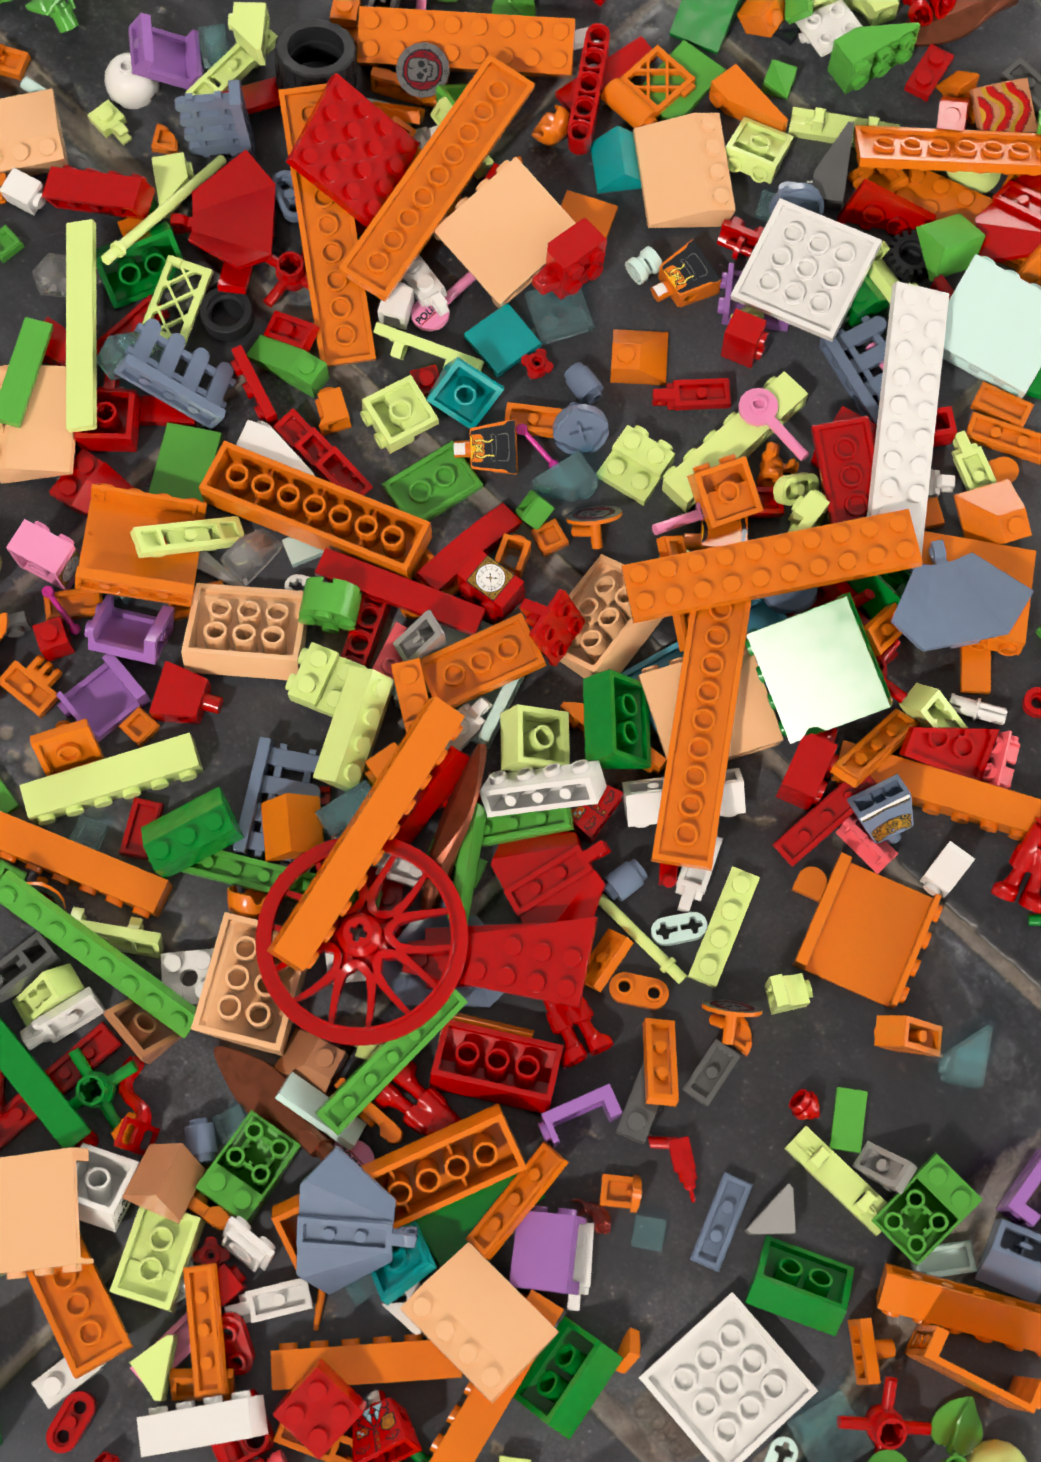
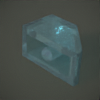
M577 451L532 479V490L540 496L575 502L580 498L587 499L595 493L598 487V476L580 451Z
M986 1025L946 1051V1055H941L938 1072L942 1073L941 1081L973 1089L983 1087L994 1026Z

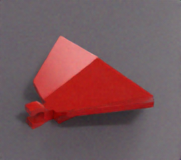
M245 149L192 191L193 217L178 213L171 214L170 224L173 226L174 234L190 233L188 238L190 243L238 270L268 261L272 257L273 237H275L276 184Z
M1021 174L1015 181L1009 180L993 196V202L975 218L976 227L985 234L979 251L980 257H989L995 263L1028 258L1041 244V175L1030 176L1028 174Z
M559 832L499 844L493 856L491 867L503 886V892L512 908L523 923H553L595 916L606 883L595 870L592 862L612 851L607 842H603V840H600L584 851L577 833Z

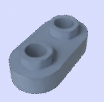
M282 170L277 172L272 178V181L276 184V200L284 218L289 222L297 223V212H291L296 208L291 171ZM284 186H290L287 190L282 189Z

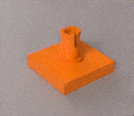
M87 718L73 723L63 720L58 722L54 729L30 736L31 746L46 776L105 759Z

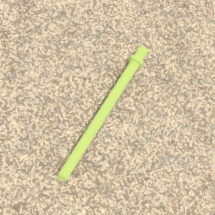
M218 155L121 240H115L111 243L110 249L101 256L102 261L109 265L116 258H122L131 245L192 194V191L227 163L225 157Z
M604 893L602 894L599 906L661 966L660 970L664 974L667 972L680 984L687 975L675 964L676 960L673 957L669 958Z

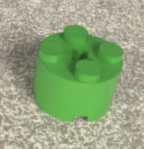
M324 577L307 578L303 590L298 622L305 625L316 624L322 626V631L330 634H338L339 629L355 630L362 596L360 588L350 582L333 578V583L323 582Z

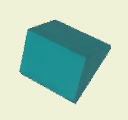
M616 126L592 142L591 155L597 194L642 188L632 131Z
M456 357L444 366L426 401L470 429L477 426L504 391V387L461 358Z

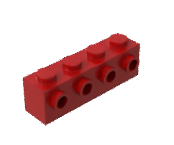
M63 165V167H50L42 197L58 209L144 220L149 214L156 189L147 182L144 176L132 173L131 176H125L116 171L101 173L93 168L78 170L75 167Z

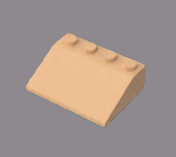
M53 88L0 99V174L6 173L9 175L14 167L29 176L49 173L51 166L63 167V165H69Z
M691 113L634 128L633 135L648 228L721 227L724 219L730 221L736 209L719 113Z
M9 365L0 366V390ZM41 365L21 428L0 423L1 484L73 474L76 440L74 438L75 432L70 433L66 429V366Z
M602 554L569 594V597L586 622L582 631L576 636L560 662L583 678L609 669L621 673L663 619L658 618L633 623L621 565L624 564Z
M196 583L181 651L184 668L193 673L288 680L292 673L297 674L301 666L298 664V657L306 643L307 625L298 622L303 591Z
M224 912L191 1030L256 1050L284 1056L293 1022L278 1008L262 980L256 956L258 920ZM273 930V940L275 939V937H276L277 934H278V932H276V931H274V930ZM274 956L275 965L280 964L282 961ZM288 967L278 973L285 988L293 998L301 994L307 968L304 971H296Z
M469 1242L425 1281L400 1307L401 1311L492 1404L559 1333Z

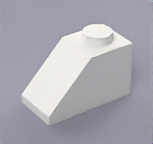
M950 841L920 879V882L924 884L923 888L932 896L937 893L942 895L944 899L975 858Z

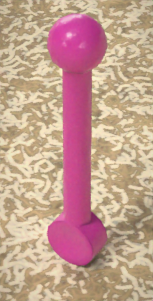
M519 424L516 428L517 433L527 438L549 463L548 465L551 470H557L560 466L559 462L552 459L531 436L527 425Z
M45 586L42 589L43 596L49 598L70 626V633L74 635L79 634L81 631L80 625L75 624L54 596L53 588Z

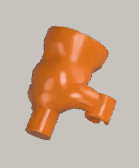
M767 443L766 450L762 453V461L759 465L760 472L756 481L759 487H774L777 480L784 476L783 473L795 474L798 472L799 462H796L795 459H790L788 463H783L779 457L780 445L777 443Z

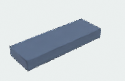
M726 1172L723 1173L689 1260L716 1272L720 1271L753 1184Z

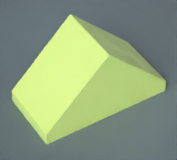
M166 1335L130 1362L155 1401H165L167 1399L170 1384L169 1375L171 1368H173L179 1335Z

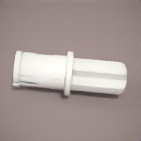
M954 693L951 695L949 703L956 713L973 717V721L977 718L999 725L1005 723L1007 717L1006 708L981 702V698L973 700L955 695Z

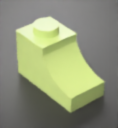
M916 683L907 693L906 699L899 703L908 716L920 723V727L968 728L939 689Z
M69 963L43 971L12 1002L27 1027L39 1016L85 988Z
M802 973L770 976L764 985L772 1015L807 1007L810 1003L809 998L813 997L809 980H804Z

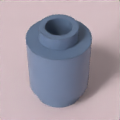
M578 362L566 370L564 373L565 383L581 404L588 403L591 405L602 397L601 392L604 387L587 365L584 366L581 362Z
M632 859L630 862L625 861L603 878L606 883L604 891L613 901L617 898L622 902L644 885L643 881L648 878V875L635 859Z
M207 1118L190 1120L189 1126L183 1128L186 1148L200 1164L214 1162L216 1159L215 1153H218L214 1123H208Z

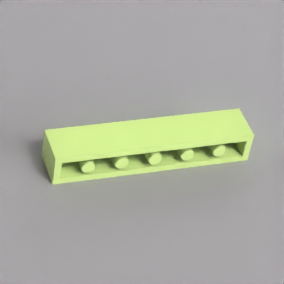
M785 371L778 377L772 376L763 386V389L770 391L777 399L778 411L776 418L782 425L806 404L808 393ZM732 412L724 420V426L718 431L712 430L704 438V443L698 449L694 447L688 451L683 458L684 461L677 468L672 466L663 475L662 491L686 513L696 504L687 478L688 475L694 474V467L708 462L710 468L720 465L718 459L735 454L736 459L744 456L747 458L774 432L767 425L757 427L749 425L741 418L739 412Z
M189 732L19 786L28 818L34 824L42 826L55 822L56 818L67 815L68 817L80 815L84 813V809L89 807L102 808L109 806L113 803L112 800L118 798L132 799L141 795V791L147 789H164L169 786L170 782L176 780L182 782L193 780L197 777V774L204 771L195 740Z

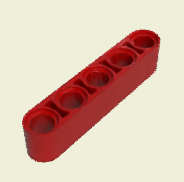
M601 23L592 24L586 31L569 118L568 148L576 155L586 154L591 149L610 51V31L607 26ZM585 88H593V90H589V91L584 90V89H585ZM580 112H589V114L586 115L580 114ZM576 136H584L585 138H583V139H576L575 137H576Z
M364 594L362 595L355 630L349 631L341 657L364 665L369 669L391 608L390 604ZM367 616L377 617L376 622L373 624L363 623L364 618ZM358 642L368 643V646L362 651L354 649L355 644Z

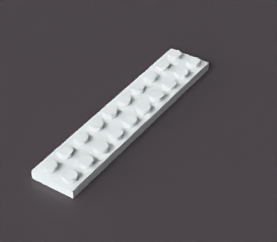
M897 281L892 285L867 517L909 509L922 557L949 293Z

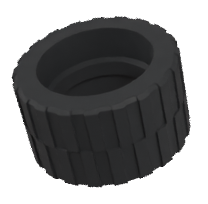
M303 20L290 25L281 32V35L276 40L275 67L277 87L281 90L326 84L332 75L338 73L356 88L357 49L354 38L342 26L327 20ZM318 61L325 62L331 65L321 68H311L303 66L301 64Z

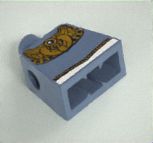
M898 774L847 798L850 807L875 843L879 844L886 841L888 844H895L900 841L901 832L910 829L914 824L911 793Z

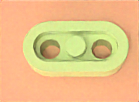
M806 472L782 476L773 487L774 499L778 504L793 506L798 497L801 495L805 498L810 489L819 491V479L815 474Z

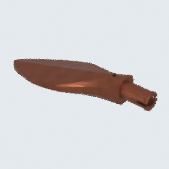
M956 0L954 8L944 18L939 20L933 13L931 24L920 26L914 47H927L930 44L935 46L942 45L968 36L997 13L1015 6L1019 0Z
M478 744L470 756L441 816L429 857L445 871L450 880L454 863L468 831L479 796L486 761V744ZM429 879L424 884L420 911L439 909L441 895Z
M214 1047L216 1062L231 1093L248 1114L252 1110L299 1143L310 1156L317 1157L321 1161L335 1148L333 1146L335 1141L330 1136L275 1099L287 1078L284 1074L255 1056L229 1047Z

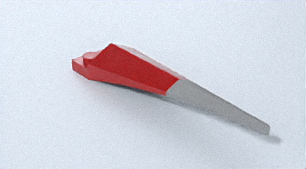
M82 448L74 459L73 474L62 475L50 489L49 493L71 510L88 517L92 484L100 485L106 483L113 485L115 488L127 490L134 487L106 462L101 461ZM200 551L198 570L218 580H223L227 585L245 586L206 551Z

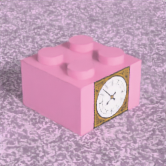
M24 519L7 545V550L24 570L62 590H70L75 582L76 569L79 566L81 554L75 548V542L66 535L60 534L56 536L50 533V528L39 521H35L33 524Z

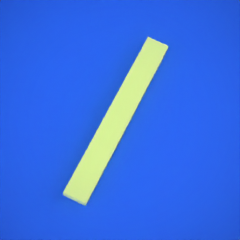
M93 219L66 223V429L70 433L97 429L96 223Z

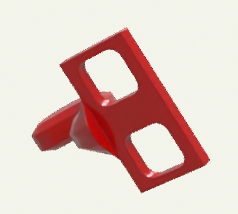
M130 1056L124 1061L122 1066L133 1060L138 1067V1071L118 1083L117 1086L121 1098L136 1112L135 1119L128 1116L124 1117L114 1146L144 1156L146 1150H141L140 1144L147 1130L152 1132L149 1144H155L160 1129L152 1126L151 1108L133 1090V1082L144 1068L145 1063L138 1056ZM131 1123L134 1125V1131L129 1143L124 1144L122 1143V1137L127 1125Z

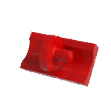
M734 216L730 221L724 219L716 244L732 250V259L737 261L741 254L747 257L751 256L764 228L759 226L755 230H751L745 227L746 223L743 219Z

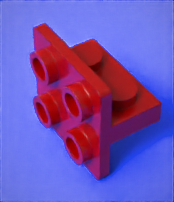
M562 589L557 591L548 606L525 598L519 607L526 617L525 621L527 624L533 627L529 633L530 638L552 666H557L566 655L568 648L582 631L586 622L567 592Z

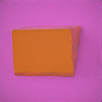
M285 793L261 803L266 862L297 859L311 848L324 843L320 796Z

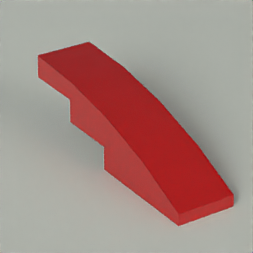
M294 408L272 427L288 446L323 480L363 496L373 488L368 480L335 445L332 446L315 427L312 428Z
M501 503L436 554L417 572L416 576L426 586L442 591L457 580V573L478 548L489 554L498 547L504 533L510 535L520 528L522 521L504 503Z

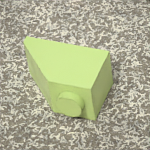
M234 2L233 13L228 15L229 30H233L236 42L259 65H266L270 25L266 3Z
M184 152L152 157L160 206L192 179L195 174L192 162L186 161ZM179 205L175 207L170 213H168L164 217V219L170 218L171 214L175 212Z

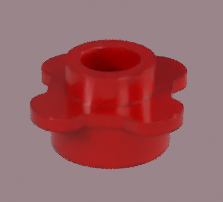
M542 348L537 349L531 355H523L521 358V364L526 366L528 377L531 379L541 378L553 370V363L548 361L546 357L547 352Z
M215 1237L206 1238L203 1247L193 1253L194 1262L201 1265L217 1263V1269L224 1261H228L230 1258V1252L227 1249H223ZM209 1253H213L214 1258L210 1259Z

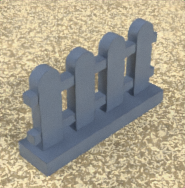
M229 80V92L221 93V90L214 91V94L193 95L192 93H185V96H179L175 99L176 111L182 112L179 115L180 125L186 127L184 129V138L190 142L189 153L191 155L203 156V158L219 154L235 156L246 149L256 160L255 139L240 80Z
M866 315L861 318L862 324L847 332L843 328L839 329L837 337H835L833 342L820 338L819 348L862 417L869 416V421L877 425L879 405L876 404L873 398L876 397L878 402L880 401L883 373L873 377L869 370L884 363L886 341L884 342L881 334L885 332L887 322L881 316H875L870 319ZM873 339L876 346L859 355L856 347ZM848 352L849 356L851 357L850 360L848 359L845 353ZM860 375L863 376L866 382L863 383V381L860 378Z
M150 318L144 324L138 323L134 330L139 333L133 347L129 345L124 353L126 356L117 364L114 373L212 430L225 416V406L227 403L223 401V397L227 388H232L236 382L232 378L233 367L227 362L220 363L216 368L208 364L210 355L204 348H197L192 354L184 350L186 341L179 333L172 334L168 339L159 335L161 325L156 319ZM155 344L163 348L158 362L150 358ZM179 358L187 362L182 376L174 372ZM203 373L212 377L207 390L198 386Z
M260 737L239 821V827L244 838L234 843L233 850L236 854L249 857L250 851H255L254 856L262 858L263 853H265L263 824H261L260 832H255L257 822L262 823L261 803L264 794L268 795L267 801L285 793L320 796L321 798L319 787L315 784H310L320 757L317 756V750L310 749L309 754L288 750V744L283 743L280 744V748H275L272 739ZM271 766L275 767L273 776H269ZM283 769L304 772L302 782L281 778ZM293 859L284 860V863L290 864Z

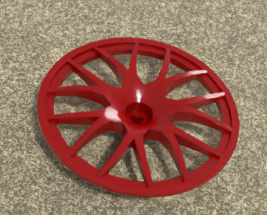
M335 838L301 854L286 867L270 888L263 902L256 929L258 967L265 987L278 1008L303 1030L318 1038L343 1045L367 1046L382 1044L408 1035L423 1026L440 1011L451 997L461 978L467 958L468 925L466 913L453 882L432 858L406 842L394 838L392 840L387 839L381 849L384 850V853L391 855L370 889L368 890L367 883H365L359 891V899L349 908L343 917L338 916L333 924L336 929L332 937L326 943L322 941L316 951L319 954L325 952L334 955L333 966L323 978L293 998L278 974L290 966L284 962L275 965L274 956L267 952L273 942V930L279 933L282 926L274 924L285 896L297 901L300 900L302 894L290 891V888L313 866L316 865L318 872L322 866L321 862L327 858L339 839ZM398 858L412 864L423 873L413 889L391 911H378L376 901ZM429 879L440 893L446 908L407 912L419 895L425 882ZM449 915L451 944L415 946L400 943L394 937L400 926L423 919ZM360 926H363V931L367 936L365 938L360 937L358 941H354L355 937L351 931L358 930ZM450 951L446 967L437 984L409 957ZM384 961H398L422 978L433 991L422 1003L410 1011L382 975ZM359 971L366 978L368 992L365 1027L336 1025L337 1009L347 977ZM334 983L328 1022L309 1013L298 1004ZM378 985L405 1015L391 1022L372 1026Z

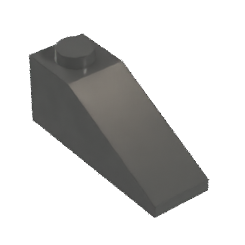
M851 121L847 123L814 170L812 180L806 181L807 184H811L819 190L825 209L841 210L844 201L854 122Z
M38 931L0 960V1003L25 990L43 971L59 967L64 963L49 942Z
M644 1060L615 1132L619 1136L642 1145L646 1141L659 1105L646 1104Z

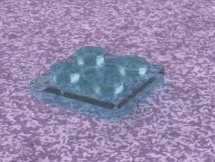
M581 288L574 295H568L562 300L552 291L545 295H541L537 289L525 292V299L541 345L594 330V324Z
M840 1389L786 1422L808 1462H853L875 1448L866 1431L839 1429L837 1427L838 1415L856 1416Z

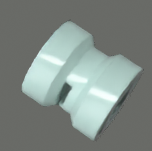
M647 246L640 251L638 257H632L626 261L625 267L630 277L637 284L641 285L648 280L650 274L659 272L662 260L653 248Z

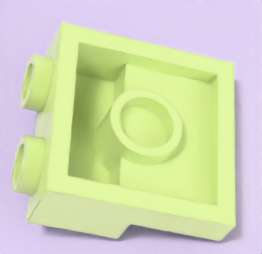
M744 116L725 147L729 171L734 173L740 171L750 175L755 182L771 184L792 144L794 136Z
M411 375L362 399L363 411L360 412L363 422L367 427L373 426L377 432L374 434L376 443L380 449L386 447L390 454L414 442V436L439 424L438 417Z
M627 425L612 446L611 453L597 471L596 477L644 506L663 479V475L674 463L675 453L672 452V446L666 441L659 440L656 442L649 438V433L643 427L636 425L632 428Z
M810 489L805 498L801 495L798 497L791 508L793 512L788 518L791 522L788 532L822 525L830 503L823 493Z
M311 642L309 649L304 647L298 657V664L301 666L297 674L292 673L289 676L286 690H289L288 696L291 701L333 717L350 666L367 667L339 656V653Z

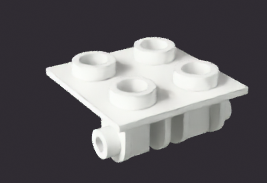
M838 0L814 11L813 15L795 22L802 31L798 34L800 42L811 43L820 57L832 52L835 39L856 27H863L843 0Z

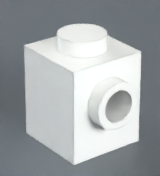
M13 167L0 188V192L6 201L33 216L46 203V200L42 197L43 184Z
M399 282L386 303L382 300L377 311L379 323L406 330L411 310L415 303L414 289L410 288L407 284Z

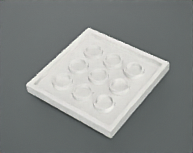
M779 199L730 295L731 300L748 307H753L757 311L833 342L882 245V240Z
M733 1292L639 1376V1379L710 1462H743L818 1392Z

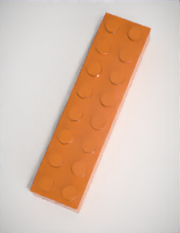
M359 6L357 63L360 66L396 68L399 56L407 47L414 43L426 42L436 45L444 52L449 62L450 71L476 73L490 54L523 76L572 78L576 21L573 18Z
M224 441L199 486L203 501L211 506L323 551L325 548H329L410 580L432 539L431 522L227 441Z
M499 1103L360 1166L396 1199L393 1229L399 1228L527 1169L524 1157ZM300 1194L272 1206L271 1217L295 1269L297 1265L296 1242Z

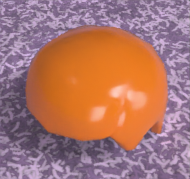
M555 105V113L547 112L531 134L533 138L546 146L555 145L564 139L568 133L570 113L562 106Z
M232 885L227 888L229 911L231 914L258 920L267 894L254 892L249 889L240 894L237 887Z

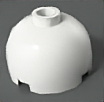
M130 52L117 55L110 61L105 70V86L109 97L113 102L121 104L122 108L139 109L147 106L154 94L156 93L157 95L159 91V81L132 74Z

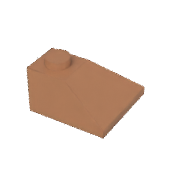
M296 1027L286 1045L284 1056L279 1057L274 1068L286 1077L291 1072H294L328 1096L349 1055L321 1038Z

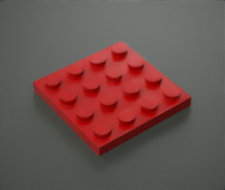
M335 73L330 77L286 163L367 228L404 176L420 143L338 73Z

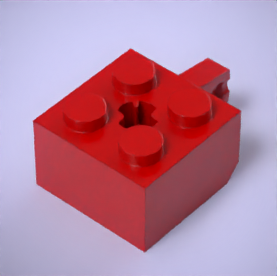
M584 217L548 242L546 265L533 277L532 285L541 295L552 291L560 300L568 295H574L587 281L595 280L601 275L607 239Z
M114 371L105 372L104 387H98L97 429L75 432L74 438L81 450L82 448L87 451L137 452L141 398L137 389H124V387H120V377Z
M832 728L816 735L809 734L801 738L777 792V798L806 811L809 810L812 803L815 805L819 803L828 784L823 778H830L832 766L840 757L834 754L838 747L835 744L837 728Z

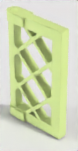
M168 255L142 324L158 313L163 323L159 335L168 339L172 335L169 328L184 321L180 334L187 343L214 271ZM173 267L181 269L183 275L168 281ZM197 274L202 277L197 289L194 290L188 277ZM186 279L191 291L176 298L171 286ZM168 287L173 300L158 306L164 289ZM194 296L188 314L184 315L179 302ZM176 304L181 317L166 324L161 311Z

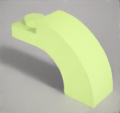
M813 0V12L838 0ZM843 0L849 9L862 14L870 26H876L895 19L899 7L898 0Z

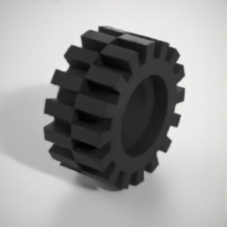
M907 230L902 231L901 236L899 234L895 235L894 240H891L889 243L890 250L885 256V263L897 278H902L901 282L903 283L910 280V283L913 284L916 283L917 279L921 283L925 277H929L919 238L916 235L917 230H912L910 235H908ZM906 250L915 251L921 256V262L916 265L907 264L901 259V253Z

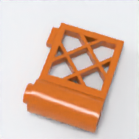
M657 45L621 78L613 79L604 88L601 100L634 129L658 122L656 118L680 96L685 99L696 89L694 85L696 78ZM658 56L665 62V69H650V62ZM634 76H646V86H635L630 80ZM650 76H665V85L650 86ZM669 76H681L685 82L681 85H669ZM650 92H665L666 99L657 105L650 99Z

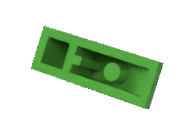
M263 335L259 336L246 354L249 361L314 399L330 378L327 363L303 349Z

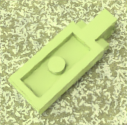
M965 430L957 433L952 442L955 448L952 451V456L966 490L997 482L982 447H978L976 443L971 444Z

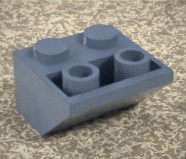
M1004 1219L994 1220L974 1279L1025 1301L1035 1303L1041 1293V1234Z

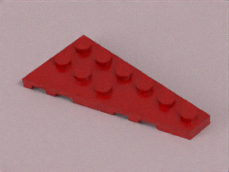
M590 917L468 934L467 958L458 984L580 1008L598 918ZM451 936L408 942V944L415 946L451 944ZM450 951L409 957L432 979L440 980ZM403 965L401 972L418 976L411 969Z

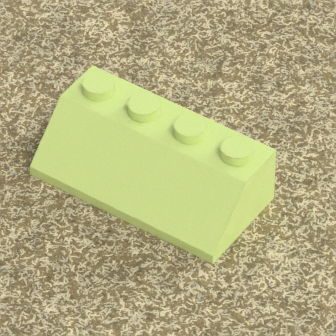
M350 666L313 778L350 794L359 795L365 772L367 771L365 761L372 756L395 686L394 679L374 669Z

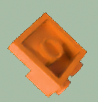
M735 454L720 458L718 459L720 465L710 468L709 462L693 468L694 474L687 476L695 503H700L708 530L764 511L746 456L736 459Z

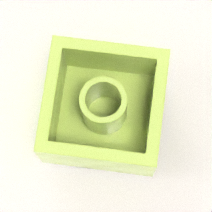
M517 704L500 713L501 770L515 772L524 767L537 769L544 768L553 763H559L560 765L570 764L569 712Z

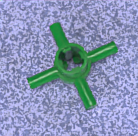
M77 1048L71 1051L69 1055L82 1078L76 1085V1096L69 1100V1103L75 1110L84 1105L89 1108H100L112 1130H114L121 1122L111 1103L116 1093L115 1085L137 1072L138 1067L132 1060L110 1075L104 1072H93L81 1049ZM97 1081L100 1089H102V1094L93 1098L90 1092L95 1090L94 1082Z

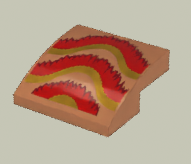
M1028 78L995 83L970 90L977 131L1037 132Z

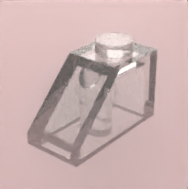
M48 253L32 271L39 294L42 296L66 297V255ZM96 267V285H99L102 279Z
M264 528L240 537L221 556L220 560L225 569L243 585L247 586L284 548V545Z

